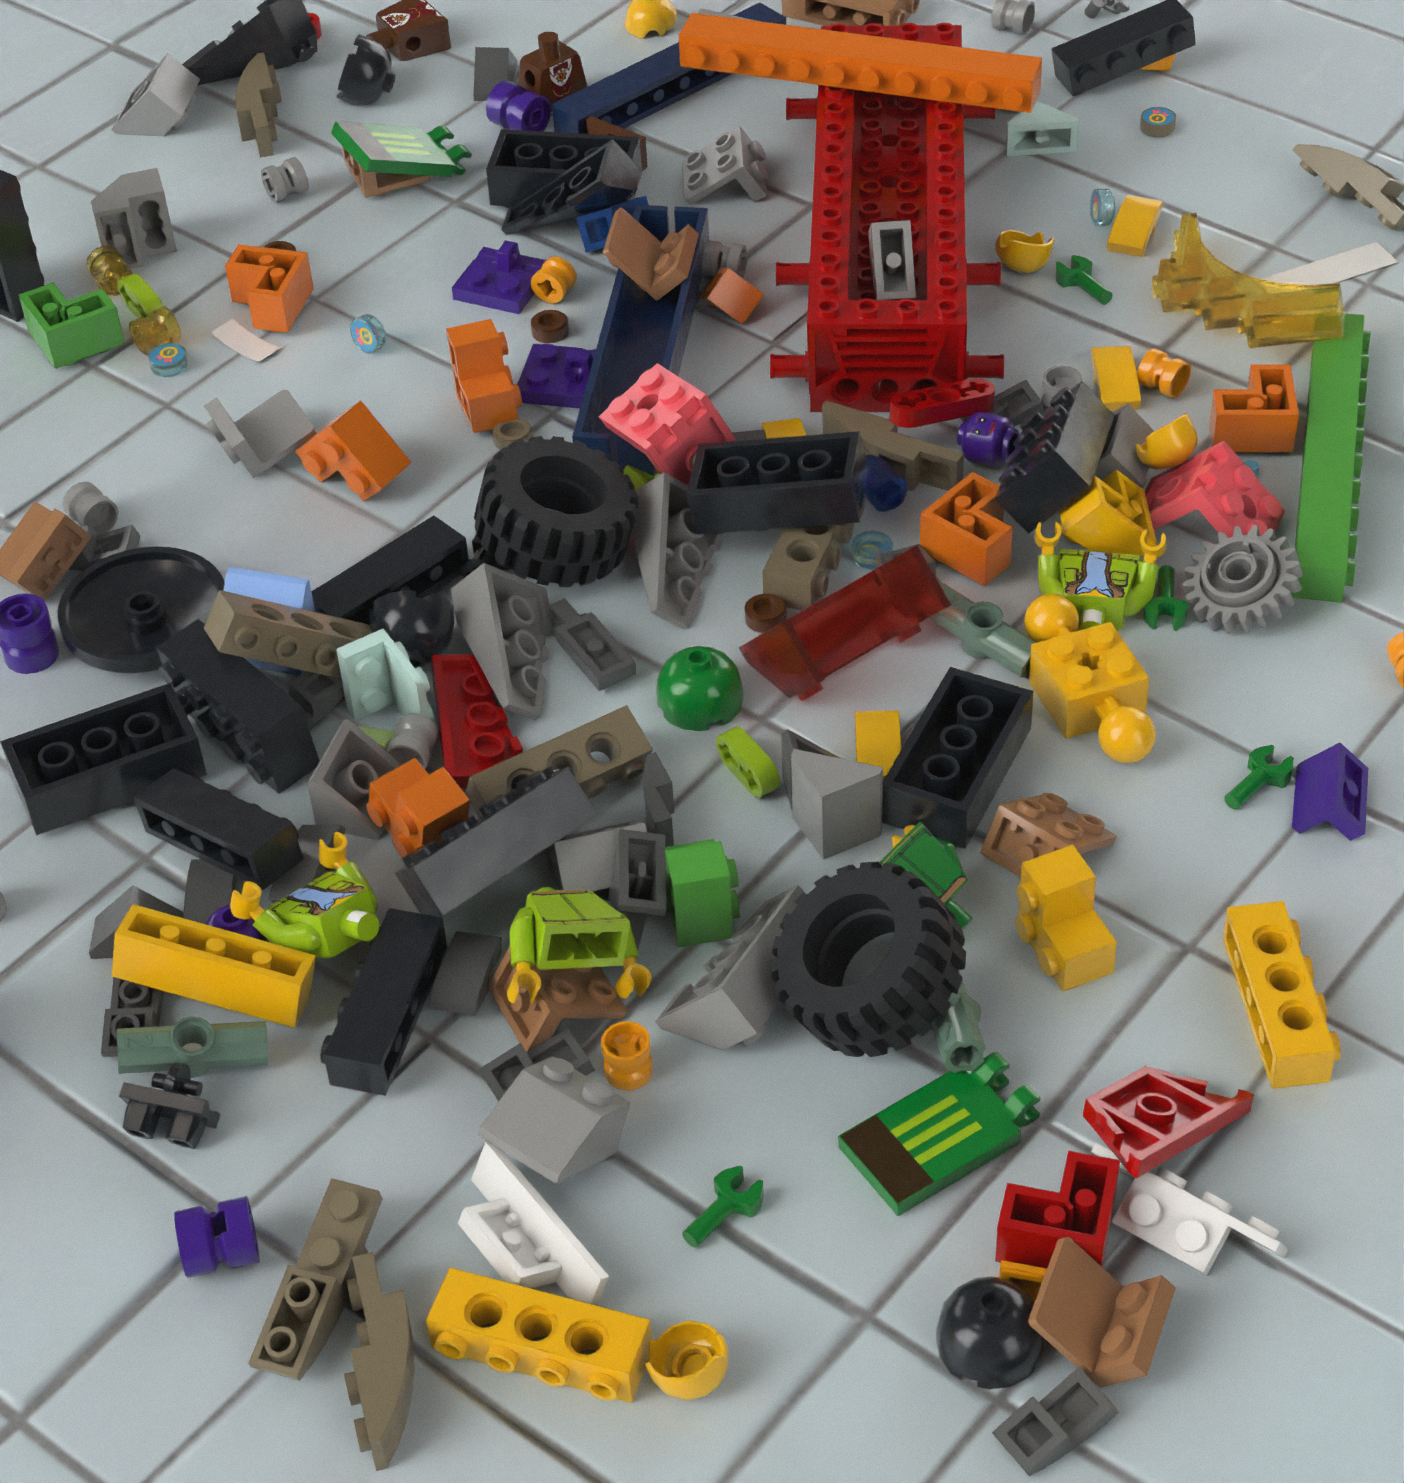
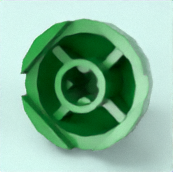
M705 646L684 648L674 653L660 670L656 686L658 707L663 710L664 718L670 724L684 730L705 731L709 730L710 723L722 720L723 726L731 722L740 712L743 703V686L738 667L724 652Z

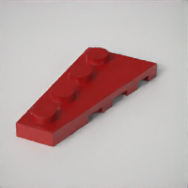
M474 654L432 655L431 671L443 766L461 789H467L470 776L523 753V747L518 737H513L507 726L508 718L503 708H498L493 698V689Z

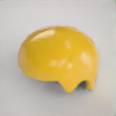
M632 0L628 7L624 26L630 34L638 38H645L647 33L652 30L657 31L659 36H663L665 31L674 28L677 12L670 0Z
M1007 230L999 234L995 243V250L1001 262L1009 269L1020 273L1036 272L1048 262L1055 239L1050 238L1046 244L1042 232H1037L1030 237L1020 231Z
M1184 413L1181 417L1146 437L1147 442L1142 445L1137 444L1135 447L1139 459L1146 466L1156 470L1177 467L1191 457L1197 446L1198 438L1190 417L1187 413Z
M687 1320L669 1326L656 1340L649 1342V1361L645 1363V1367L653 1382L669 1397L686 1401L707 1396L718 1388L728 1368V1346L723 1335L718 1333L709 1324Z

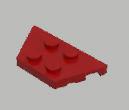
M1144 1066L1086 1098L1083 1117L1118 1160H1120L1132 1176L1139 1178L1249 1113L1254 1094L1238 1089L1237 1095L1233 1098L1206 1092L1208 1081L1176 1076L1168 1071Z

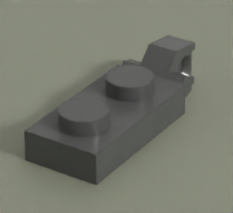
M565 598L550 604L553 619L551 620L555 626L552 630L556 641L599 691L636 674L635 661L592 612L579 615Z

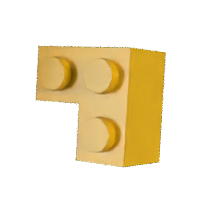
M1117 469L1104 480L1094 476L1091 486L1059 510L1062 534L1072 544L1078 543L1088 551L1140 555L1141 557L1144 553L1141 549L1140 536L1145 529H1148L1149 532L1146 544L1150 547L1157 545L1144 489Z
M1073 844L1022 862L1021 882L1017 885L1019 915L1015 917V926L1018 935L1024 943L1029 942L1037 953L1042 971L1047 976H1053L1063 992L1114 973L1117 941L1093 909L1096 876Z

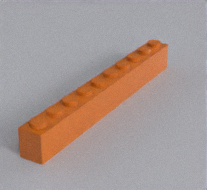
M698 13L690 14L679 33L681 67L1026 113L1032 112L1041 90L1042 57Z

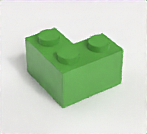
M54 282L19 294L28 331L55 369L72 365L81 359L107 352L114 347L125 344L117 307L103 288L68 301Z
M714 839L665 847L666 899L678 948L732 939V919L740 918V908L736 890L731 891V888L738 887L739 882L735 860L727 859L722 842H715Z

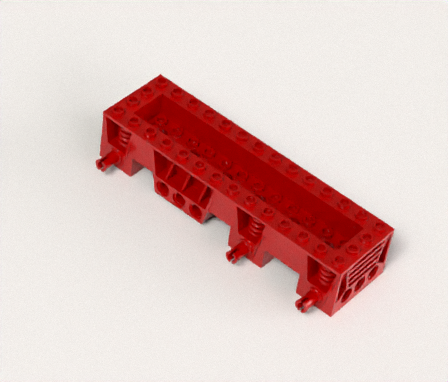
M836 23L830 26H821L823 30L962 47V25H952L950 23H939L936 25L904 23L882 26L878 23H870L865 26H847ZM818 85L817 98H786V120L817 119L809 263L776 262V286L809 285L807 310L808 351H805V355L770 354V379L805 378V382H809L810 412H822V405L825 401L863 412H890L891 398L896 394L969 378L1004 379V354L969 355V351H966L967 285L1001 286V262L967 263L963 122L964 119H995V108ZM910 220L916 299L876 300L871 274L868 239L871 223Z

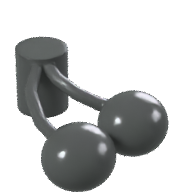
M1091 0L1084 13L1087 17L1094 19L1102 8L1111 13L1119 14L1120 12L1129 11V6L1123 2H1118L1114 5L1113 10L1106 6L1113 5L1115 0Z

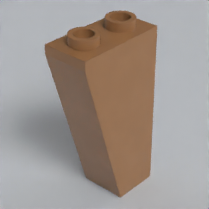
M782 0V15L822 26H830L836 23L847 26H865L870 23H878L882 26L901 25L912 14L916 13L920 0Z

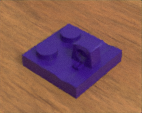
M507 240L503 242L499 250L483 247L476 259L470 263L452 286L453 300L520 314L535 294L531 288L532 276L542 268L546 260L520 255L518 243Z
M533 344L517 383L522 403L580 409L596 349L586 350L577 347L555 346L553 344Z

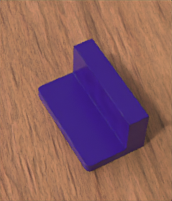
M1339 742L1300 762L1296 767L1292 828L1299 834L1325 821L1331 823L1350 841L1365 834L1369 768L1342 743Z

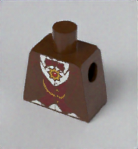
M401 0L379 11L376 15L378 31L366 35V37L382 44L399 61H408L451 49L448 19L426 0Z
M543 32L538 35L539 49L524 55L520 60L519 86L527 91L530 90L546 97L551 104L552 116L553 103L588 86L578 52L559 41L558 34L555 32Z

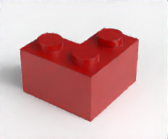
M1068 1151L1060 1192L1007 1183L997 1225L995 1262L1001 1263V1260L1047 1269L1058 1239L1070 1237L1103 1267L1117 1195L1120 1160Z

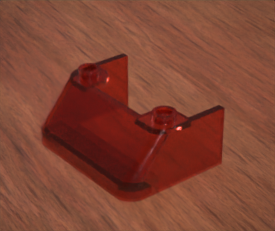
M916 545L739 647V650L746 662L788 698L798 695L802 702L824 689L820 682L828 675L894 637H897L899 642L902 643L920 633L922 629L918 623L951 606V603Z

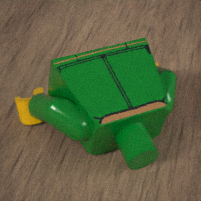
M921 822L916 826H906L904 828V837L893 835L892 850L880 861V864L883 866V863H893L902 866L906 871H912L952 911L956 916V922L963 930L973 917L954 901L968 881L954 845L950 841L934 837Z

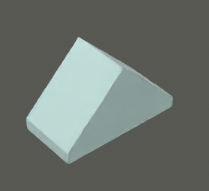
M1036 101L1031 113L1021 112L1007 122L1006 155L1022 156L1077 152L1078 118Z

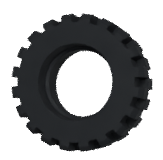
M542 436L531 437L528 439V442H524L521 439L508 445V448L504 447L488 462L475 508L474 527L489 555L494 554L496 562L504 569L508 567L513 569L516 576L523 579L529 577L537 580V584L546 586L549 583H557L559 587H571L574 583H579L580 586L591 584L596 578L599 580L612 573L613 569L622 562L638 514V496L628 474L623 475V468L615 460L609 461L607 455L599 449L593 451L587 448L585 443L576 440L575 443L564 441L563 437L553 436L551 440L543 439ZM549 509L557 510V511H560V512H563V513H558V512H555V511H551V510H549Z
M879 861L860 863V868H856L854 865H847L836 869L837 875L831 878L828 875L823 876L814 882L816 887L808 894L803 892L795 900L797 907L791 914L786 913L780 924V928L783 930L781 936H775L772 954L777 959L771 960V978L775 981L774 991L778 1000L785 1006V1010L822 1044L833 1051H841L846 1056L861 1057L866 1053L869 1057L888 1054V1048L890 1047L898 1051L911 1045V1038L917 1034L923 1037L934 1028L931 1023L938 1015L944 1017L951 1007V1003L948 1001L951 994H958L963 977L958 972L965 969L966 951L962 947L964 946L965 938L961 926L956 922V916L912 871H906L902 866L893 863H883L882 866ZM895 932L892 946L877 969L856 983L842 986L845 971L854 955L874 938Z

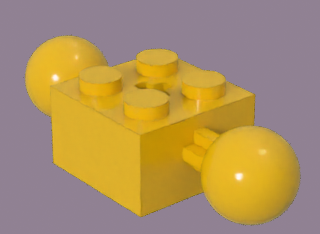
M1045 594L1036 598L1028 606L1024 616L1025 631L1029 638L1037 642L1031 644L1029 683L1064 738L1067 739L1098 730L1099 744L1103 752L1112 760L1120 763H1134L1145 758L1155 744L1156 729L1152 719L1146 714L1149 677L1111 622L1078 631L1079 614L1069 599L1058 594Z

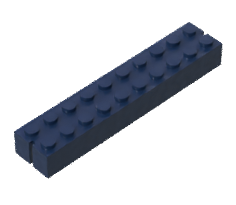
M635 205L632 217L662 243L665 237L670 234L668 206ZM675 207V232L678 233L689 224L699 233L688 278L658 301L647 292L640 290L635 282L620 268H618L572 440L573 443H575V440L585 443L586 447L593 451L599 449L607 455L609 461L615 460L623 470L627 465H630L652 476L656 473V468L648 457L608 429L599 416L615 398L622 396L638 381L645 371L651 369L657 363L679 376L703 275V252L709 241L708 208Z

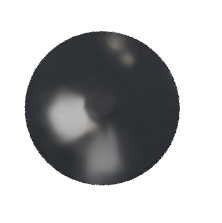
M142 547L110 555L78 574L62 594L57 610L62 638L75 657L101 670L117 673H143L159 670L162 662L156 647L197 619L206 624L218 591L224 590V579L211 562L198 554L179 548Z

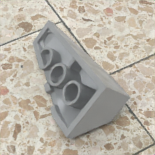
M664 472L635 490L639 505L632 530V538L651 613L684 629L689 626L702 594L700 585L703 578L711 572L713 565L710 561L714 552L720 549L724 533H696L686 496L688 486Z
M483 563L451 588L457 625L503 709L536 720L542 713L545 678L541 673L542 663L548 660L549 649L545 647V639L552 632L553 623L547 590L543 586Z
M799 885L765 901L732 936L735 942L718 955L712 956L703 966L708 973L694 987L691 983L685 984L673 997L655 1021L660 1029L722 1050L741 1041L745 1045H749L766 1032L768 1026L765 1022L778 1004V997L774 991L775 981L771 978V960L777 959L772 954L775 936H781L783 930L780 928V924L785 914H791L797 907L795 900L804 892Z

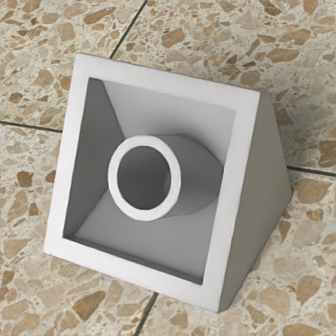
M348 718L341 722L307 783L315 824L342 825L346 828L345 834L375 840L381 836L385 827H378L367 811L370 782L402 764Z
M793 749L791 754L793 819L821 858L826 859L880 837L882 832L883 767Z

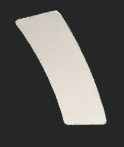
M230 319L212 331V334L226 346L256 362H260L280 348L249 332L234 319Z

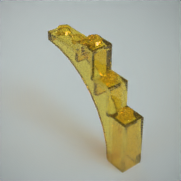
M1197 213L1182 215L1180 230L1174 231L1176 251L1171 252L1170 259L1160 260L1158 275L1152 277L1153 294L1155 298L1161 299L1163 312L1195 309L1197 316H1203L1205 330L1238 327L1240 334L1246 333L1249 348L1343 338L1345 310L1340 283L1317 285L1277 283L1254 278L1233 270L1216 259L1203 245Z

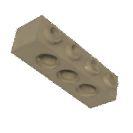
M864 494V498H863L861 516H862V514H863V512H864V508H865V501H866V496H865V494ZM854 523L784 528L762 572L763 594L779 596L785 601L787 608L811 613L818 597H824L827 592L829 573L831 570H837L841 559L843 543L849 544L853 534Z
M222 590L218 591L204 626V630L221 653L340 679L342 678L336 649L372 633L368 624Z
M628 705L470 776L465 794L470 799L472 807L480 818L482 815L478 809L501 794L503 796L512 791V789L518 788L516 784L534 772L551 766L553 770L569 767L588 799H591L604 792L608 787L607 784L622 778L626 782L641 775L644 772L647 755L652 753L653 748ZM602 752L608 756L610 762H598L593 759L590 753Z

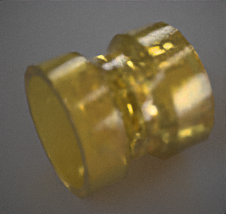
M101 246L93 250L87 258V270L95 279L100 289L103 288L109 296L120 295L117 285L118 280L133 273L118 250L111 246Z
M165 306L153 310L148 318L139 317L129 323L130 334L135 345L146 356L150 355L155 348L164 343L172 344L181 339L179 324L172 312Z

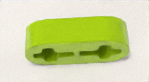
M137 273L118 280V290L123 302L145 327L151 328L166 321L165 308L159 296Z
M736 726L716 737V748L723 763L753 796L761 798L780 788V776L774 762L741 727Z

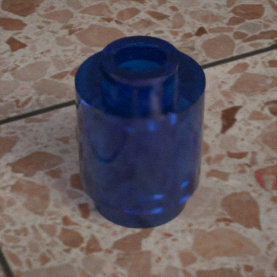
M866 455L868 467L864 493L866 499L880 512L897 508L902 504L907 494L908 485L906 481L884 458Z

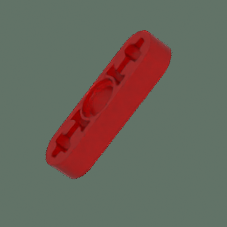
M973 378L896 394L891 398L889 420L899 427L916 428L972 416L976 412H988L993 408L995 386L987 380Z

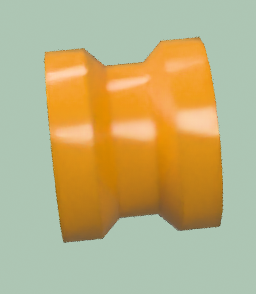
M557 256L550 257L543 263L542 268L532 276L531 288L542 301L550 304L558 303L576 283V271L567 260Z

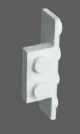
M486 1141L471 1181L489 1202L463 1208L458 1225L505 1282L531 1289L556 1282L569 1299L597 1306L609 1275L501 1149Z
M1095 1143L1091 1151L1093 1154L1118 1160L1111 1150ZM1120 1162V1168H1119V1169H1120L1121 1171H1123V1172H1125V1173L1131 1175V1174L1127 1171V1169L1123 1166V1164ZM1159 1167L1156 1174L1149 1171L1139 1178L1134 1177V1181L1111 1221L1118 1227L1205 1275L1209 1273L1231 1230L1283 1259L1288 1251V1248L1276 1240L1280 1233L1279 1230L1251 1216L1248 1224L1229 1215L1233 1208L1231 1204L1207 1191L1199 1199L1183 1190L1187 1184L1186 1180L1163 1167Z

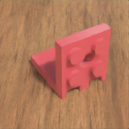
M658 363L645 371L633 386L622 396L615 398L599 416L608 429L643 452L659 474L665 472L689 486L693 470L692 461L697 453L699 444L737 441L705 393Z
M1225 441L1185 460L1177 467L1170 468L1152 477L1144 491L1154 530L1198 509L1217 532L1222 531L1227 538L1233 537L1235 526H1239L1243 535H1247L1253 525H1257L1262 536L1270 528L1275 533L1285 513L1278 499L1268 492L1255 477L1252 469L1241 461Z

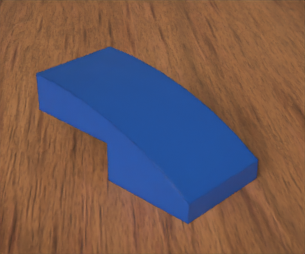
M641 196L614 204L609 208L577 216L576 220L585 252L604 248L616 210L622 207L633 216L635 205H649L647 196Z

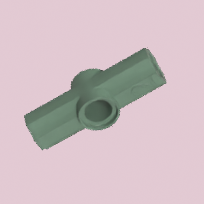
M937 582L929 589L928 594L921 603V614L962 639L961 646L968 655L980 659L991 658L1019 677L1026 679L1029 677L1031 644L1037 642L1004 622L1003 612L997 605L984 601L974 603L948 585L941 584L940 582Z
M962 979L958 994L952 993L948 1000L951 1003V1007L944 1017L938 1015L931 1023L934 1027L932 1031L943 1065L953 1073L966 1070L972 1072L985 1062L983 1053L986 1046L978 1026L981 1017V1007L968 996Z
M191 1016L181 1019L174 1026L117 1029L118 1074L169 1071L170 1067L176 1062L189 1065L191 1078L202 1076L214 1068L268 1066L266 1021L210 1024L201 1017ZM189 1043H197L203 1046L198 1051H187L182 1047Z

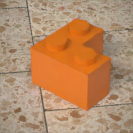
M238 244L225 265L232 302L249 304L253 328L288 333L314 289L308 253Z
M491 319L446 328L456 396L473 433L494 429L499 423L517 420V408L522 407V398L518 385L513 384L509 366H504L503 356L509 353L504 332L498 333Z
M1250 364L1247 389L1213 390L1209 425L1212 446L1225 441L1235 453L1294 452L1299 412L1291 364Z
M361 400L326 424L295 451L302 460L305 469L313 474L319 482L339 471L345 478L348 487L357 493L363 501L382 490L412 463Z
M971 472L920 513V545L930 557L986 586L1011 565L1013 527L1004 523V508L995 500L999 485Z
M413 758L370 782L367 811L378 827L384 826L392 836L393 845L397 853L403 858L423 844L427 845L432 841H435L437 845L442 843L444 840L440 835L441 832L458 821L468 818L470 799L444 767L428 774L418 760Z

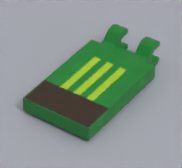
M335 121L331 131L336 140L366 172L451 177L453 173L456 175L465 173L466 169L458 162L460 159L472 157V153L464 145L458 144L447 150L441 144V141L444 139L454 138L453 133L445 126H438L432 131L425 133L420 127Z
M993 1052L984 1058L985 1062L971 1074L967 1071L956 1073L949 1071L838 1136L840 1150L897 1216H900L1020 1144L1021 1130L1019 1128L1033 1123L1040 1117V1113L1033 1105L1040 1102L1041 1097L1028 1084L1015 1090L1006 1102L996 1094V1092L1009 1084V1079L1002 1072L1010 1068V1064L998 1052Z

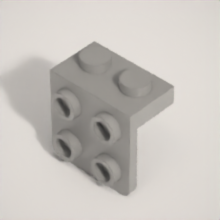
M739 126L731 132L721 134L713 143L705 148L691 152L682 164L684 199L689 204H693L735 178L754 202L767 196L766 180L768 179V174L764 168L766 154L760 143L756 140L752 142Z
M288 390L278 392L236 422L232 420L217 397L204 405L212 418L211 421L206 423L219 443L225 439L227 440L221 446L233 464L241 460L253 478L270 469L275 463L301 447L317 433L313 424Z

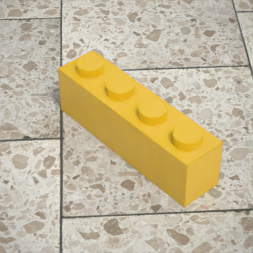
M132 904L115 932L112 977L295 1028L310 999L316 955Z

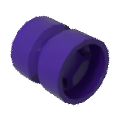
M508 80L501 81L495 85L488 96L486 115L489 121L508 130L543 132L550 121L551 104L546 97L530 90L527 91L525 88Z
M17 594L0 602V647L6 665L16 673L31 674L40 672L55 663L59 656V646L52 628L48 607L42 598L33 594Z
M247 1196L220 1201L216 1210L211 1212L204 1205L174 1212L177 1242L182 1266L187 1278L214 1273L219 1263L223 1262L231 1269L260 1263L256 1230Z

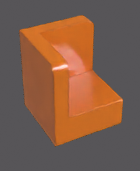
M720 268L700 296V299L710 307H718L736 322L742 324L749 317L764 294L730 268Z

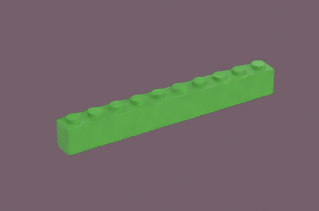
M1317 311L1312 345L1295 537V550L1303 572V576L1298 578L1302 589L1299 592L1291 593L1292 598L1342 603L1344 586H1353L1356 561H1348V558H1355L1357 534L1350 533V531L1357 530L1359 506L1351 505H1358L1361 480L1353 478H1360L1363 454L1355 452L1361 453L1363 446L1364 428L1357 427H1363L1368 379L1363 378L1367 377L1371 331H1363L1364 315Z

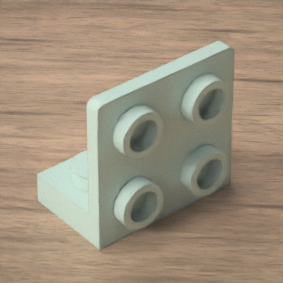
M384 629L336 649L347 711L355 721L392 704L397 707L403 716L419 714L433 722L435 721L433 710L426 697V692L430 691V684L426 674L421 667L414 668L402 643L399 641L394 643Z

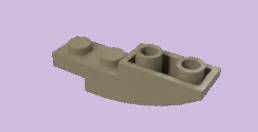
M264 52L257 53L244 69L238 81L235 98L242 141L256 139L260 158L274 155L272 142L278 141L273 117H278L276 103L282 102L274 65H267Z
M1297 144L1293 148V151L1302 159L1299 163L1300 166L1315 177L1319 175L1325 181L1322 184L1323 188L1337 198L1344 195L1359 200L1369 208L1374 206L1380 212L1378 219L1392 230H1396L1397 227L1404 229V204L1398 199L1399 195L1404 191V183L1394 175L1365 159L1330 147Z
M830 401L823 403V434L860 431L869 474L912 492L919 482L949 491L963 479V452L897 433V426L887 418Z
M331 1178L296 1267L287 1266L248 1364L250 1367L300 1381L312 1366L333 1332L350 1298L346 1280L357 1278L352 1257L368 1253L365 1243L383 1200L379 1190Z
M373 1252L352 1257L357 1278L346 1280L353 1311L364 1309L366 1321L356 1324L361 1347L350 1350L354 1371L345 1373L344 1377L351 1406L361 1404L364 1417L354 1420L360 1452L371 1450L376 1471L388 1468L400 1443L408 1419L413 1395L415 1362L414 1342L404 1290L382 1295Z

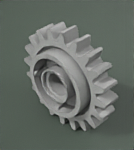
M1253 525L1247 535H1243L1241 528L1235 526L1233 537L1227 538L1220 531L1218 532L1219 543L1214 545L1205 540L1202 543L1206 553L1191 554L1195 566L1184 567V572L1188 579L1182 582V587L1186 594L1185 599L1190 610H1194L1198 621L1207 620L1212 630H1215L1223 623L1227 634H1231L1236 625L1241 624L1244 632L1249 633L1253 621H1257L1261 627L1265 628L1267 627L1266 616L1271 614L1276 618H1282L1279 605L1293 606L1295 603L1291 593L1299 592L1302 589L1298 578L1303 576V572L1295 548H1290L1285 536L1277 539L1274 530L1271 528L1261 536L1257 525Z

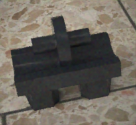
M176 1062L170 1067L167 1075L154 1073L151 1080L152 1087L163 1090L123 1082L119 1097L128 1105L122 1128L132 1136L153 1139L159 1118L164 1117L172 1119L166 1139L177 1146L196 1149L205 1127L215 1129L217 1127L220 1114L209 1110V1102L205 1099L187 1096L188 1094L199 1097L203 1089L202 1082L191 1080L189 1065Z

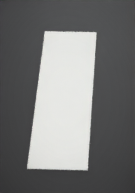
M1374 242L1253 282L1274 302H1278L1398 263V261L1380 244Z

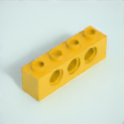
M1284 901L1227 907L1223 941L1271 1089L1330 1082L1334 1061L1340 1060V1042L1335 1031L1329 1032L1326 1023L1327 1007L1325 998L1322 993L1315 992L1313 986V965L1308 955H1302L1300 949L1301 934L1297 920H1290Z
M451 1267L426 1318L431 1348L437 1350L445 1357L456 1360L467 1358L486 1363L494 1370L503 1373H511L513 1371L537 1377L545 1384L555 1387L567 1385L586 1390L602 1400L619 1399L632 1403L646 1368L645 1363L649 1361V1342L652 1340L650 1319ZM486 1324H495L491 1327L482 1328ZM536 1337H546L540 1341H531V1339ZM586 1350L596 1351L595 1353L588 1355L580 1354L581 1352Z

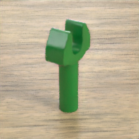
M1072 255L1071 269L1061 262H1056V282L1061 287L1078 285L1103 305L1111 301L1112 292L1092 277V262L1089 259Z
M1169 565L1159 568L1157 597L1152 598L1144 606V620L1153 630L1157 627L1158 616L1169 615L1173 618L1172 625L1174 631H1178L1186 622L1188 602L1174 598L1175 570Z
M1273 745L1254 749L1249 754L1247 766L1252 772L1225 795L1226 804L1232 809H1238L1265 784L1285 788L1291 780L1294 758L1289 756L1281 764L1273 766L1269 765L1273 760Z
M736 1166L721 1171L714 1177V1192L717 1194V1199L682 1232L684 1240L690 1246L696 1248L732 1213L754 1217L762 1206L764 1196L763 1180H757L747 1191L739 1193L734 1190L744 1181L743 1167Z

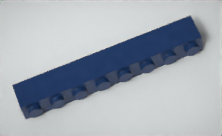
M760 2L733 15L761 22L786 25L785 16ZM678 42L553 103L554 132L587 134L586 119L590 116L624 129L733 73L681 67Z

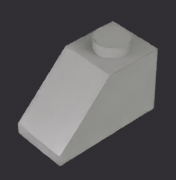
M910 220L871 223L868 239L871 274L876 300L916 299Z

